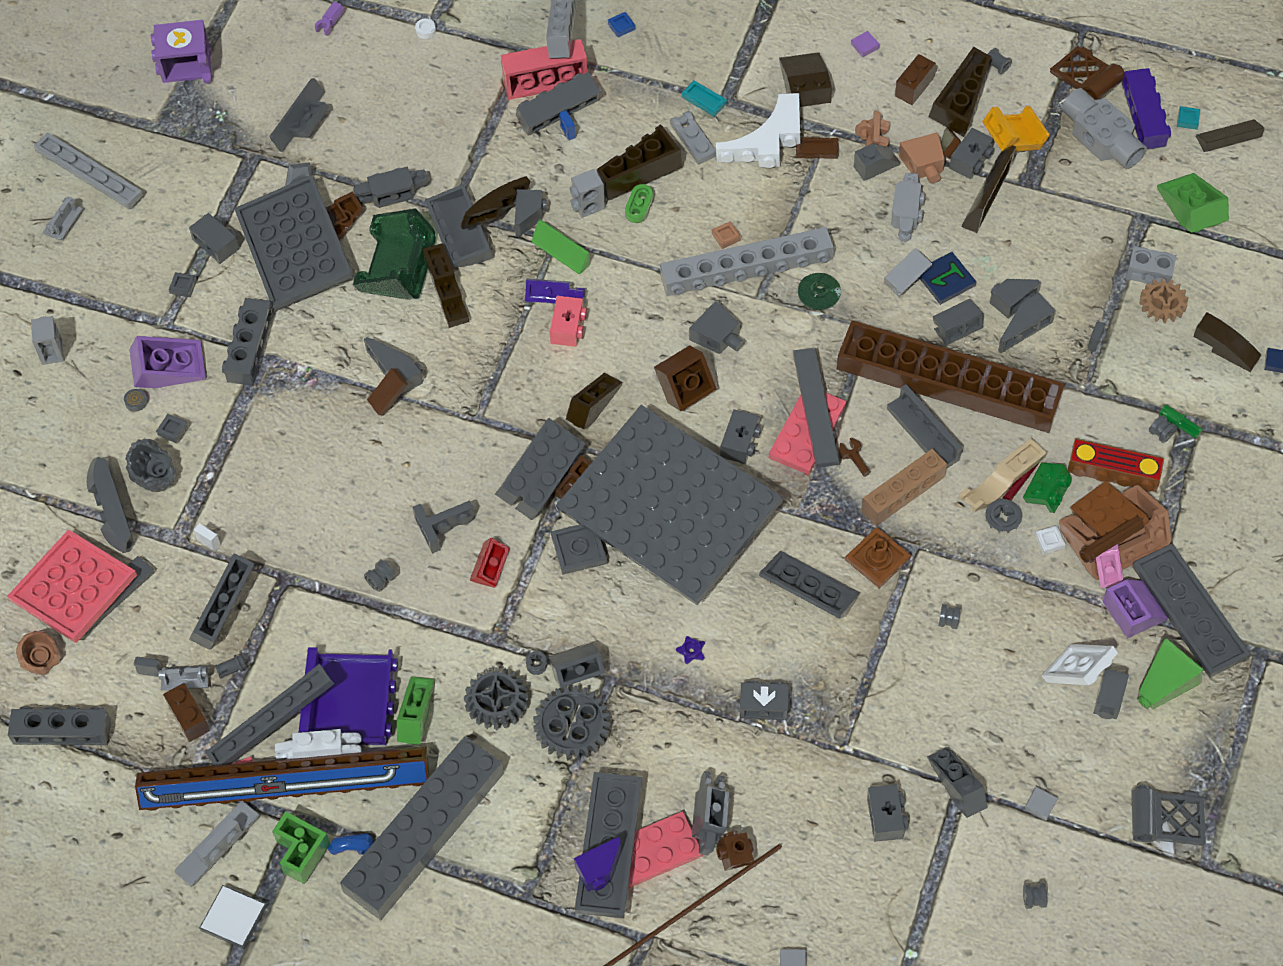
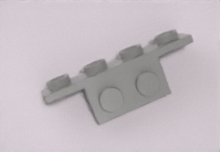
M241 801L175 869V873L193 887L222 855L238 841L239 837L260 815L245 802Z

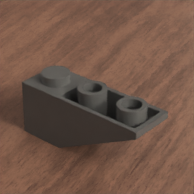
M949 747L927 757L952 801L966 818L988 808L984 786Z

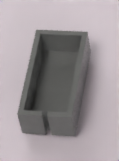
M548 418L495 495L511 506L519 496L523 499L515 509L532 520L539 513L585 443Z

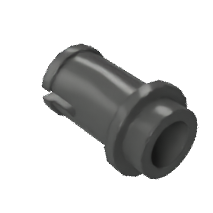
M235 654L234 658L218 665L216 664L215 668L220 679L239 670L243 672L246 664L242 655L237 656Z

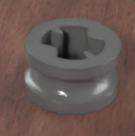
M534 651L528 654L526 657L528 672L533 675H540L546 671L547 659L542 652ZM537 659L540 660L541 665L538 667L536 664V667H533L532 661L535 660L537 662Z

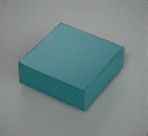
M1180 106L1177 127L1198 130L1201 109Z

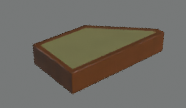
M946 127L941 140V146L944 156L949 158L961 143V140L952 130Z

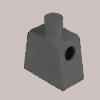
M716 301L689 328L690 341L717 354H721L728 346L735 351H739L744 344V340L738 337V321Z

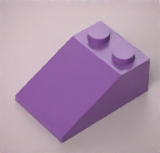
M136 336L129 349L134 387L161 388L205 380L206 378L200 340Z

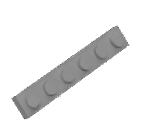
M48 132L34 145L36 152L127 209H130L143 196L140 189Z

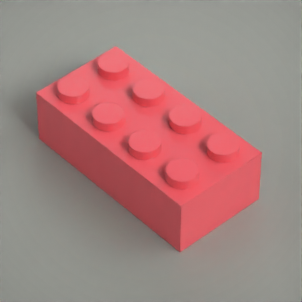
M581 39L572 40L570 57L549 58L547 46L500 55L503 83L508 100L537 95L543 91L548 92L554 89L557 84L561 82L566 83L572 80L575 75L588 72L587 57Z

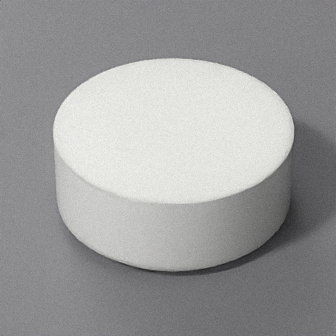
M421 19L415 25L416 34L422 39L431 38L436 33L435 23L431 19Z

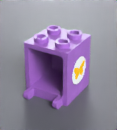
M194 20L154 25L151 42L155 49L151 50L153 62H157L155 63L156 74L161 75L162 82L203 79L204 83H210L212 78L210 44L204 21Z

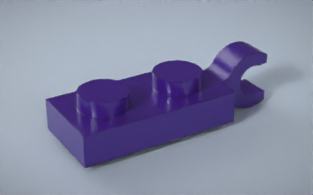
M526 279L525 301L556 303L557 296L581 299L585 297V288H570L569 281Z

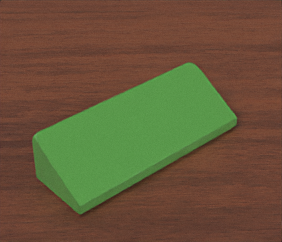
M538 221L532 237V243L576 273L581 274L590 265L589 252L544 221Z

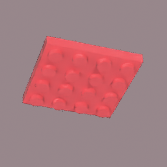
M68 529L7 597L9 601L77 643L133 581L137 573L129 566Z

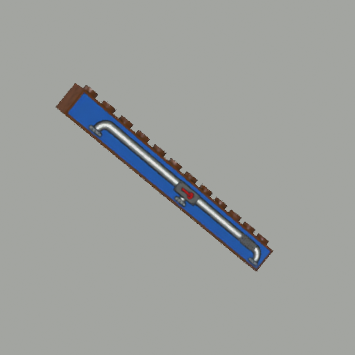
M427 746L140 772L137 773L135 790L139 810L154 811L159 808L171 807L177 809L191 805L204 806L213 803L228 804L235 801L251 802L257 799L274 800L279 797L325 795L333 792L348 793L355 790L372 791L377 788L394 789L409 785L422 786L430 777Z

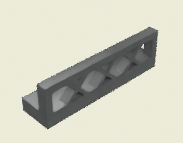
M907 384L902 386L900 397L887 404V410L925 453L933 449L947 463V468L960 461L962 446Z

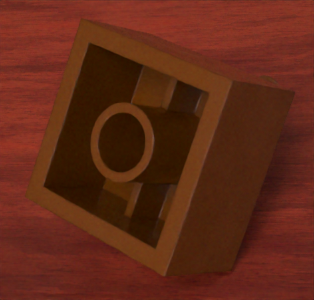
M691 345L654 366L667 403L679 411L684 410L717 389L703 352Z

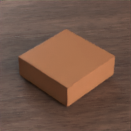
M731 221L712 229V235L722 249L741 241V236Z

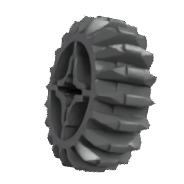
M495 667L492 673L487 668L485 675L477 673V680L471 679V686L465 689L467 694L464 696V701L467 703L465 708L467 712H470V718L476 719L478 726L484 722L486 729L490 725H494L496 731L499 728L498 725L501 724L506 729L508 727L507 722L509 721L515 725V717L522 718V711L527 709V704L525 703L528 702L527 687L523 685V680L517 678L515 672L508 675L506 668L502 673L499 672L497 667ZM500 685L509 688V689L512 690L513 692H510L509 690H504V689H502V688L500 687ZM496 692H498L497 704L495 705L494 700L496 697ZM480 705L491 708L492 712L484 710Z

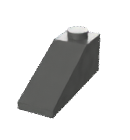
M1040 293L1028 296L1022 301L1000 339L998 348L1000 353L1053 323L1055 310Z
M369 337L364 338L367 353L386 376L391 368H396L408 383L400 396L423 384L421 375L423 370L418 362L414 363L409 356Z

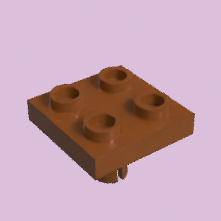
M876 527L846 555L845 561L880 589L910 560L911 555Z

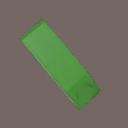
M410 677L397 717V742L421 745L434 679Z

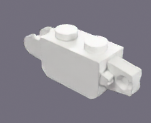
M341 729L292 733V740L275 744V755L277 760L360 753L361 748L358 744L361 742V736L359 733H341Z

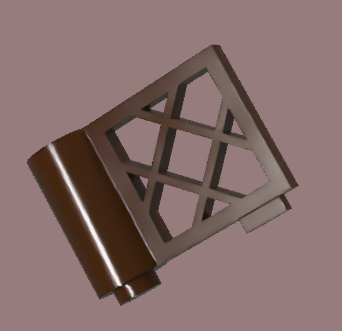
M1077 46L1051 67L1050 73L1075 89L1082 88L1094 100H1099L1122 82L1124 69L1117 64L1108 65L1093 56V52L1084 46L1082 48ZM1076 55H1080L1085 60L1073 61V58ZM1085 66L1086 71L1074 72L1073 67ZM1088 66H1098L1100 69L1089 71ZM1071 67V72H1061L1060 69ZM1086 77V80L1081 84L1074 78Z

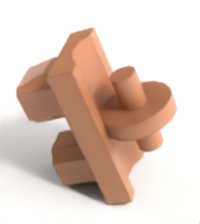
M874 111L872 119L868 121L862 120L855 127V133L862 140H866L865 146L872 143L888 146L889 138L880 134L885 135L887 133L889 121L880 119L881 112Z

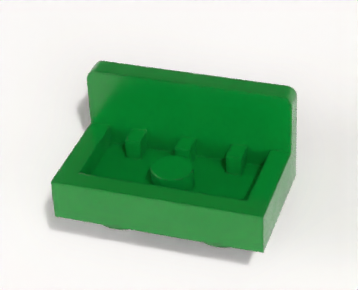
M1041 462L1023 496L1025 502L1046 505L1050 513H1055L1072 481V477L1065 465Z

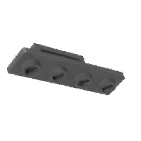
M315 78L310 79L270 135V139L280 152H283L293 137L308 138L329 109L325 102H318L325 92Z

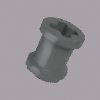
M997 48L989 51L988 55L991 56L989 64L994 66L999 74H1004L1011 66L1012 59L1001 55Z

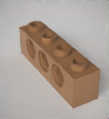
M931 449L863 497L861 511L875 526H878L945 478L947 463Z

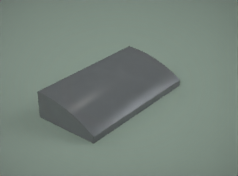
M464 184L425 199L452 267L474 265L494 258L480 224L466 229L461 228L465 212L473 206Z

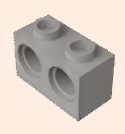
M595 169L571 178L572 187H570V193L573 199L570 202L575 212L578 211L581 218L605 209L604 184Z
M1134 246L1126 279L1152 285L1154 279L1160 283L1161 279L1164 278L1165 282L1168 283L1172 279L1177 255Z
M53 316L31 319L32 342L41 364L64 362L63 340Z

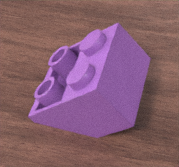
M1125 580L1106 589L1103 603L1127 639L1168 619L1143 581Z

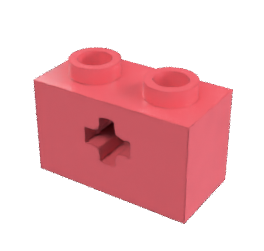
M557 296L550 328L551 344L577 347L578 339H582L583 335L581 321L586 320L587 308L583 307V299Z

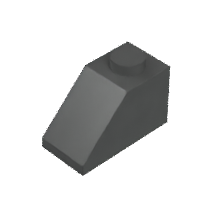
M872 143L855 151L853 167L863 181L900 165V161L893 151L886 146Z
M517 190L515 209L516 237L522 236L535 226L539 220H542L543 211H547V199L543 198L542 190Z
M1006 279L1001 284L997 283L991 289L990 304L1009 319L1017 312L1025 298L1039 293L1041 282L1038 279Z
M1105 669L1098 689L1093 714H1097L1103 719L1117 720L1129 674Z

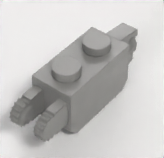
M905 173L903 182L900 181L895 184L891 225L899 229L898 239L901 242L909 241L912 230H916L917 222L922 221L923 210L919 209V205H923L925 192H920L921 183H918V174Z

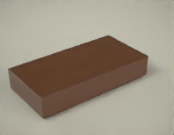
M800 137V144L796 145V158L838 159V138Z
M391 368L367 401L378 415L384 416L408 383L396 368Z

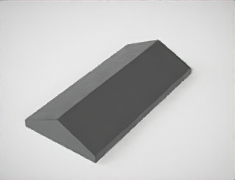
M779 551L759 573L760 577L839 619L847 616L860 595L856 590L782 551Z

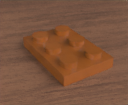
M1107 481L1100 484L1070 507L1072 513L1078 516L1100 538L1137 516L1143 520L1144 526L1149 523L1148 517Z

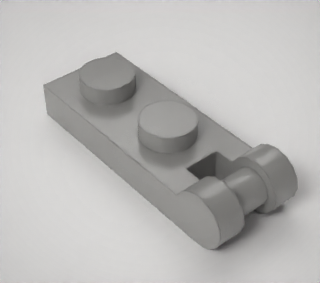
M690 111L682 113V116L678 118L675 116L670 119L673 130L698 165L716 157V150L699 128ZM686 123L687 127L683 128L681 125Z

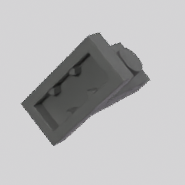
M470 500L431 517H427L421 503L412 507L414 518L432 554L440 551L439 539L436 534L446 533L453 527L465 525L472 519H475L474 508Z

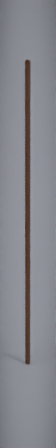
M778 844L604 966H613L780 850L782 845Z

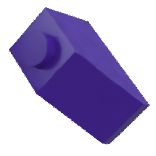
M619 837L574 858L575 868L588 892L591 890H601L611 881L621 852V840Z

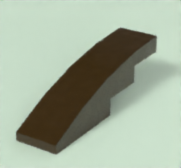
M524 176L510 181L479 199L465 212L461 228L466 229L499 219L502 210L513 207L517 190H528L530 185L528 177Z
M443 243L423 248L428 270L448 327L451 328L468 323L469 316Z

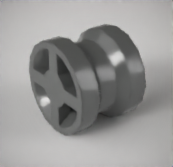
M1164 415L1158 417L1149 428V432L1152 435H1157L1162 443L1167 442L1177 430V426L1174 423H1169Z
M942 604L938 626L944 627L947 625L957 630L961 607L955 606L952 608L948 607L947 604Z
M1038 883L1036 886H1031L1030 884L1023 885V899L1026 909H1032L1033 906L1047 907V892L1044 883Z

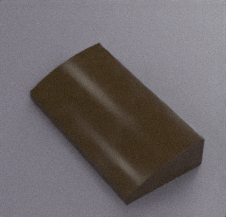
M1011 145L1005 148L996 158L962 224V228L978 233L1010 171L1016 146Z

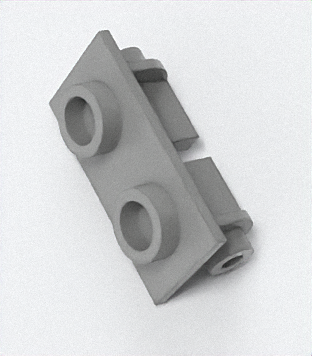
M72 197L64 198L63 204L51 221L46 224L47 227L42 233L61 241L83 208L74 204L75 200Z
M209 666L162 668L158 672L159 680H161V691L171 690L182 683H185L188 689L208 688Z

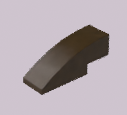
M1206 312L1196 327L1193 337L1212 346L1211 352L1250 373L1261 358V353L1231 326Z

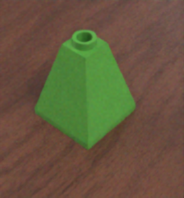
M1166 638L1138 692L1139 698L1137 701L1146 709L1149 707L1155 709L1202 683L1203 669Z

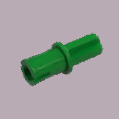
M1168 404L1161 409L1159 416H1166L1168 422L1174 423L1177 429L1180 428L1193 438L1199 437L1202 428L1187 419L1186 414H1181Z

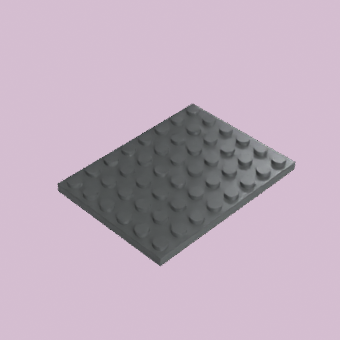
M640 405L556 504V507L569 518L698 605L782 503L783 498L645 406Z

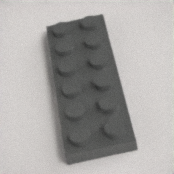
M1173 543L1133 562V569L1145 583L1209 678L1250 657L1251 654Z
M594 772L583 853L617 837L621 840V852L611 881L603 889L588 892L579 876L575 903V913L625 918L642 777Z

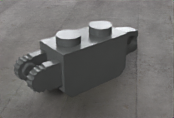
M407 166L367 177V182L354 186L353 192L360 204L373 202L374 206L381 208L412 200L415 196L414 190L429 183L425 169L409 171Z
M705 771L701 775L700 788L695 793L691 837L699 839V854L708 856L714 851L715 844L718 843L719 838L724 835L727 828L729 791L724 789V776L717 775L714 786H712L711 773Z

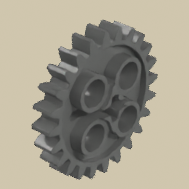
M576 685L573 691H569L566 686L563 693L556 688V695L553 696L548 693V702L540 700L542 708L535 709L538 715L533 717V721L536 724L533 726L534 732L537 733L536 740H542L541 747L542 749L548 747V754L557 751L558 759L562 754H566L567 761L570 760L571 755H575L576 760H579L581 753L588 758V750L596 753V744L603 746L604 740L602 738H608V731L606 730L610 729V723L607 722L610 720V714L606 713L608 711L607 705H602L601 697L595 700L594 691L587 695L586 687L581 692H578ZM578 705H580V707H579V709H578V711L576 712V715H575V709H576V707H577ZM564 706H568L571 708L570 710L565 712L560 710V708ZM584 714L593 715L590 719L582 718ZM568 724H571L570 730H569V736H568L567 740L564 741L563 739L565 738L566 734L568 733ZM554 727L562 728L559 732L551 731ZM577 734H582L584 736V738L580 740H576L573 737Z

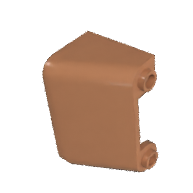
M1138 484L1125 490L1122 495L1148 517L1149 523L1118 545L1122 570L1132 566L1133 562L1170 545L1171 542L1168 510ZM1076 515L1059 520L1060 530L1087 572L1095 580H1099L1096 558L1092 563H1085L1080 558L1079 551L1082 546H1088L1100 539V537L1088 526L1083 525L1082 520Z

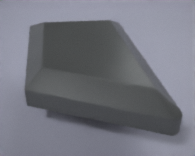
M310 162L288 165L285 186L312 175Z

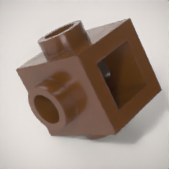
M737 831L727 832L718 841L716 853L718 859L722 860L725 871L748 866L754 861L752 854L753 843L747 837L746 832L740 834Z

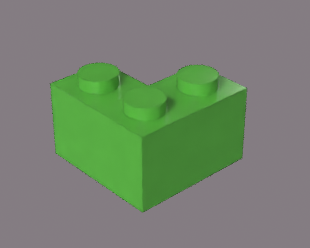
M285 811L272 831L276 842L288 848L280 861V866L284 874L305 884L327 850L330 841L326 832Z

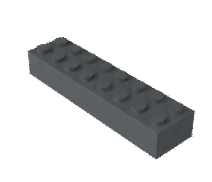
M464 736L342 879L340 885L343 893L381 921L504 774L502 762Z

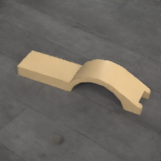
M1030 438L998 463L996 469L982 484L971 490L969 488L965 489L959 494L958 498L965 500L972 507L971 510L973 512L988 507L990 503L1000 499L1016 480L1046 457L1047 452Z

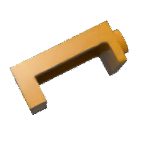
M1025 106L1020 114L1004 115L999 107H992L982 121L1001 151L1011 145L1016 146L1015 151L1040 150L1049 137L1048 131L1031 106Z

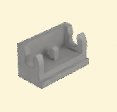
M915 248L884 277V284L900 297L906 289L932 266V263Z

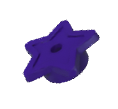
M686 636L685 642L682 646L676 648V652L684 656L685 664H689L694 659L703 661L705 657L701 650L705 642H698Z

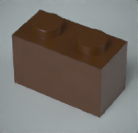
M918 54L897 79L895 97L913 105L934 79L936 63Z
M185 683L163 694L169 709L188 742L210 731L206 719Z

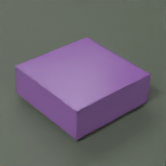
M868 31L851 39V45L862 57L876 51L880 46L879 42Z

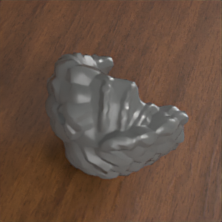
M137 439L136 442L131 443L125 458L127 461L126 470L130 480L151 492H160L170 486L176 478V469L172 465L173 459L169 457L168 452L161 450L152 439Z

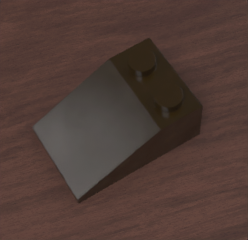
M819 52L779 58L786 93H799V107L831 103L832 85L828 70Z

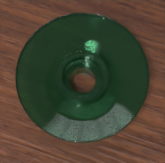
M826 273L809 274L801 280L798 286L800 301L805 306L814 310H825L833 307L841 296L840 284L834 277Z

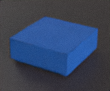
M626 12L608 19L609 27L618 38L635 30V24Z
M567 111L560 112L561 129L567 139H575V124Z

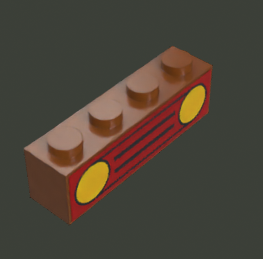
M1074 439L1067 470L1078 477H1090L1101 482L1117 483L1123 487H1133L1138 484L1146 492H1157L1165 458Z

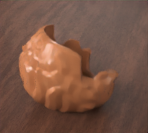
M29 632L17 643L16 655L20 667L30 673L47 675L51 667L59 663L60 654L55 641L44 632Z

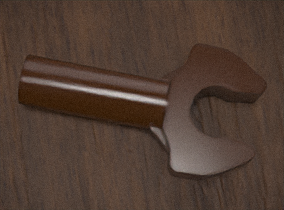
M850 438L849 444L852 450H847L840 443L839 455L841 459H851L864 477L868 476L871 471L859 455L862 446L860 442Z

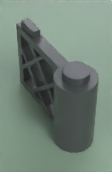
M1147 785L1137 786L1136 789L1131 791L1133 840L1145 843L1164 841L1201 846L1206 844L1204 798L1198 797V793L1185 791L1183 795L1157 793ZM1161 800L1169 801L1176 809L1168 814L1162 808ZM1186 803L1197 804V814L1194 817L1183 808ZM1177 811L1188 820L1182 827L1172 818ZM1168 821L1177 832L1173 835L1163 834L1162 825ZM1190 823L1198 830V838L1190 837L1184 831Z

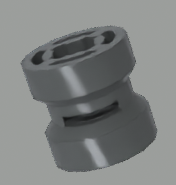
M380 559L375 564V569L368 570L363 576L366 582L379 592L384 588L386 581H391L396 576V573L387 562Z

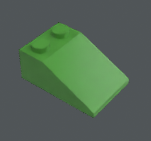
M1195 173L1157 185L1158 191L1180 225L1191 233L1199 232L1201 229L1210 226H1217L1229 220L1228 197Z

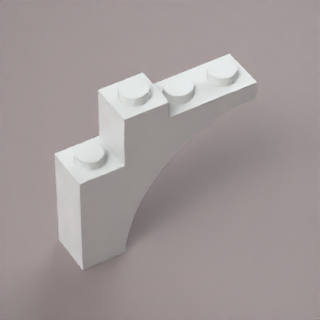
M799 93L778 94L777 104L773 113L754 132L739 139L716 143L717 162L759 161V168L780 167V147H793L800 144Z

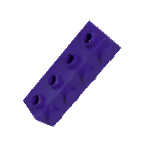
M1149 68L1125 71L1122 87L1133 123L1135 124L1138 140L1147 149L1166 147L1168 138L1171 137V128L1165 121L1166 112L1160 105L1161 96L1155 89V77L1151 76Z

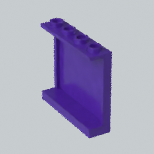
M308 647L305 675L320 664L332 679L334 685L301 709L298 733L341 729V733H359L361 742L358 745L387 746V737L392 736V723H389V715L394 714V701H391V694L396 692V680L393 679V672L398 670V658H394L392 649H389L388 655L319 654L317 647Z

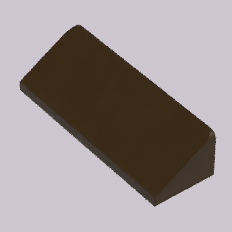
M1253 119L1196 134V138L1203 152H1208L1260 138L1263 136L1265 128Z

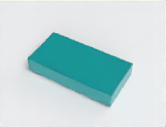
M695 80L681 93V98L713 117L727 104V99Z

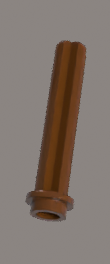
M1138 516L1134 517L1092 544L1082 546L1079 551L1080 558L1085 563L1094 562L1096 557L1143 529V520Z

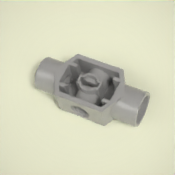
M1082 88L1074 90L1065 99L1061 109L1075 122L1072 135L1100 161L1115 159L1125 169H1130L1143 158L1147 147L1133 135L1135 124L1108 99L1094 100Z

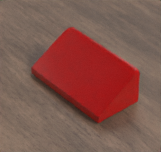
M493 538L486 540L480 550L470 581L495 588L510 547Z

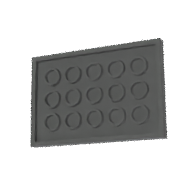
M312 175L234 208L274 311L354 277Z

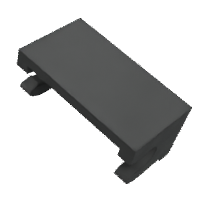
M969 298L934 315L933 321L938 326L934 330L947 346L982 329L983 312Z

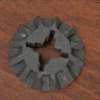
M995 500L986 509V521L989 523L990 529L994 528L998 533L1001 531L1009 533L1013 529L1017 530L1022 521L1021 509L1010 500ZM1000 511H1002V513H1004L1005 516H1008L1006 522L1003 521L1002 518H999Z

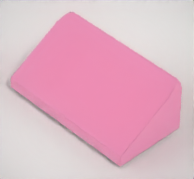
M1117 544L1096 557L1101 588L1112 587L1124 581L1119 546Z

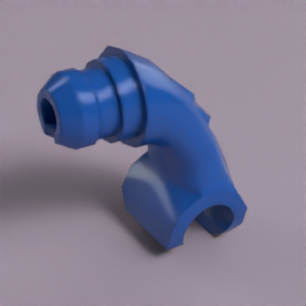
M368 834L336 837L328 845V851L336 855L351 850L357 851L359 855H363L373 844V839Z

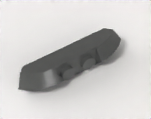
M96 457L92 460L87 472L88 492L94 494L97 506L102 505L103 511H100V516L104 525L100 530L104 538L115 549L126 553L132 550L135 542L106 459Z

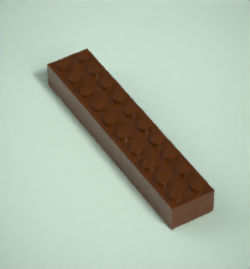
M852 320L837 358L836 370L900 389L907 384L916 394L1046 433L1051 431L1065 383Z

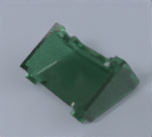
M416 208L373 215L369 231L377 241L369 272H357L352 285L361 293L405 300L418 299L428 270L422 249L435 245L436 234L433 227Z

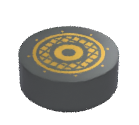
M131 389L124 395V403L128 410L137 412L145 408L147 398L142 390Z

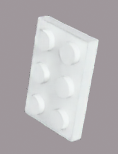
M1071 644L1043 673L1042 677L1047 683L1091 685L1097 680L1100 672L1112 664V659L1118 652L1113 646Z

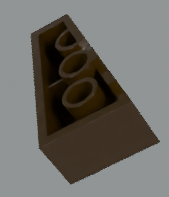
M973 46L933 102L928 117L964 137L991 56Z
M660 124L652 134L649 135L647 133L641 137V141L635 146L630 145L625 149V153L620 156L616 155L596 169L604 184V195L610 200L632 190L637 185L646 184L682 168L681 149Z

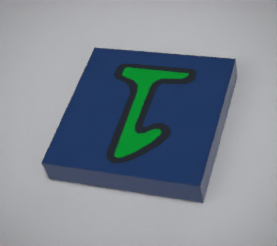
M953 252L932 261V266L919 277L940 305L976 286V280Z

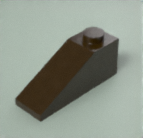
M604 372L571 398L565 420L573 423L576 427L587 428L598 418L620 389L623 382Z

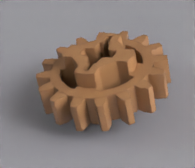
M1162 278L1161 282L1158 283L1154 279L1152 285L1147 283L1145 289H1142L1139 302L1140 305H1143L1142 312L1148 311L1147 317L1154 316L1155 322L1159 318L1164 323L1167 322V319L1175 322L1176 316L1181 318L1183 312H1186L1189 299L1185 296L1186 290H1180L1181 284L1173 285V280L1166 283L1164 278Z

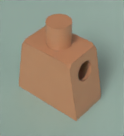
M938 132L900 142L899 157L911 174H918V179L927 177L929 183H935L940 180L939 173L943 171L945 160Z

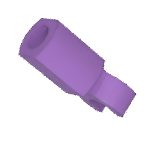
M333 2L322 16V20L315 23L316 32L324 28V34L326 36L329 35L331 26L333 27L343 14L344 7L337 2Z

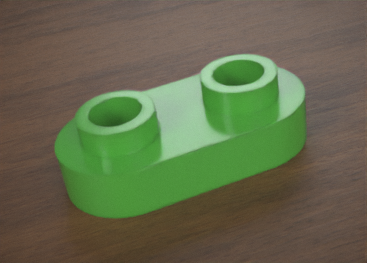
M640 184L633 188L625 207V217L628 221L639 223L646 218L653 200V190L650 186Z

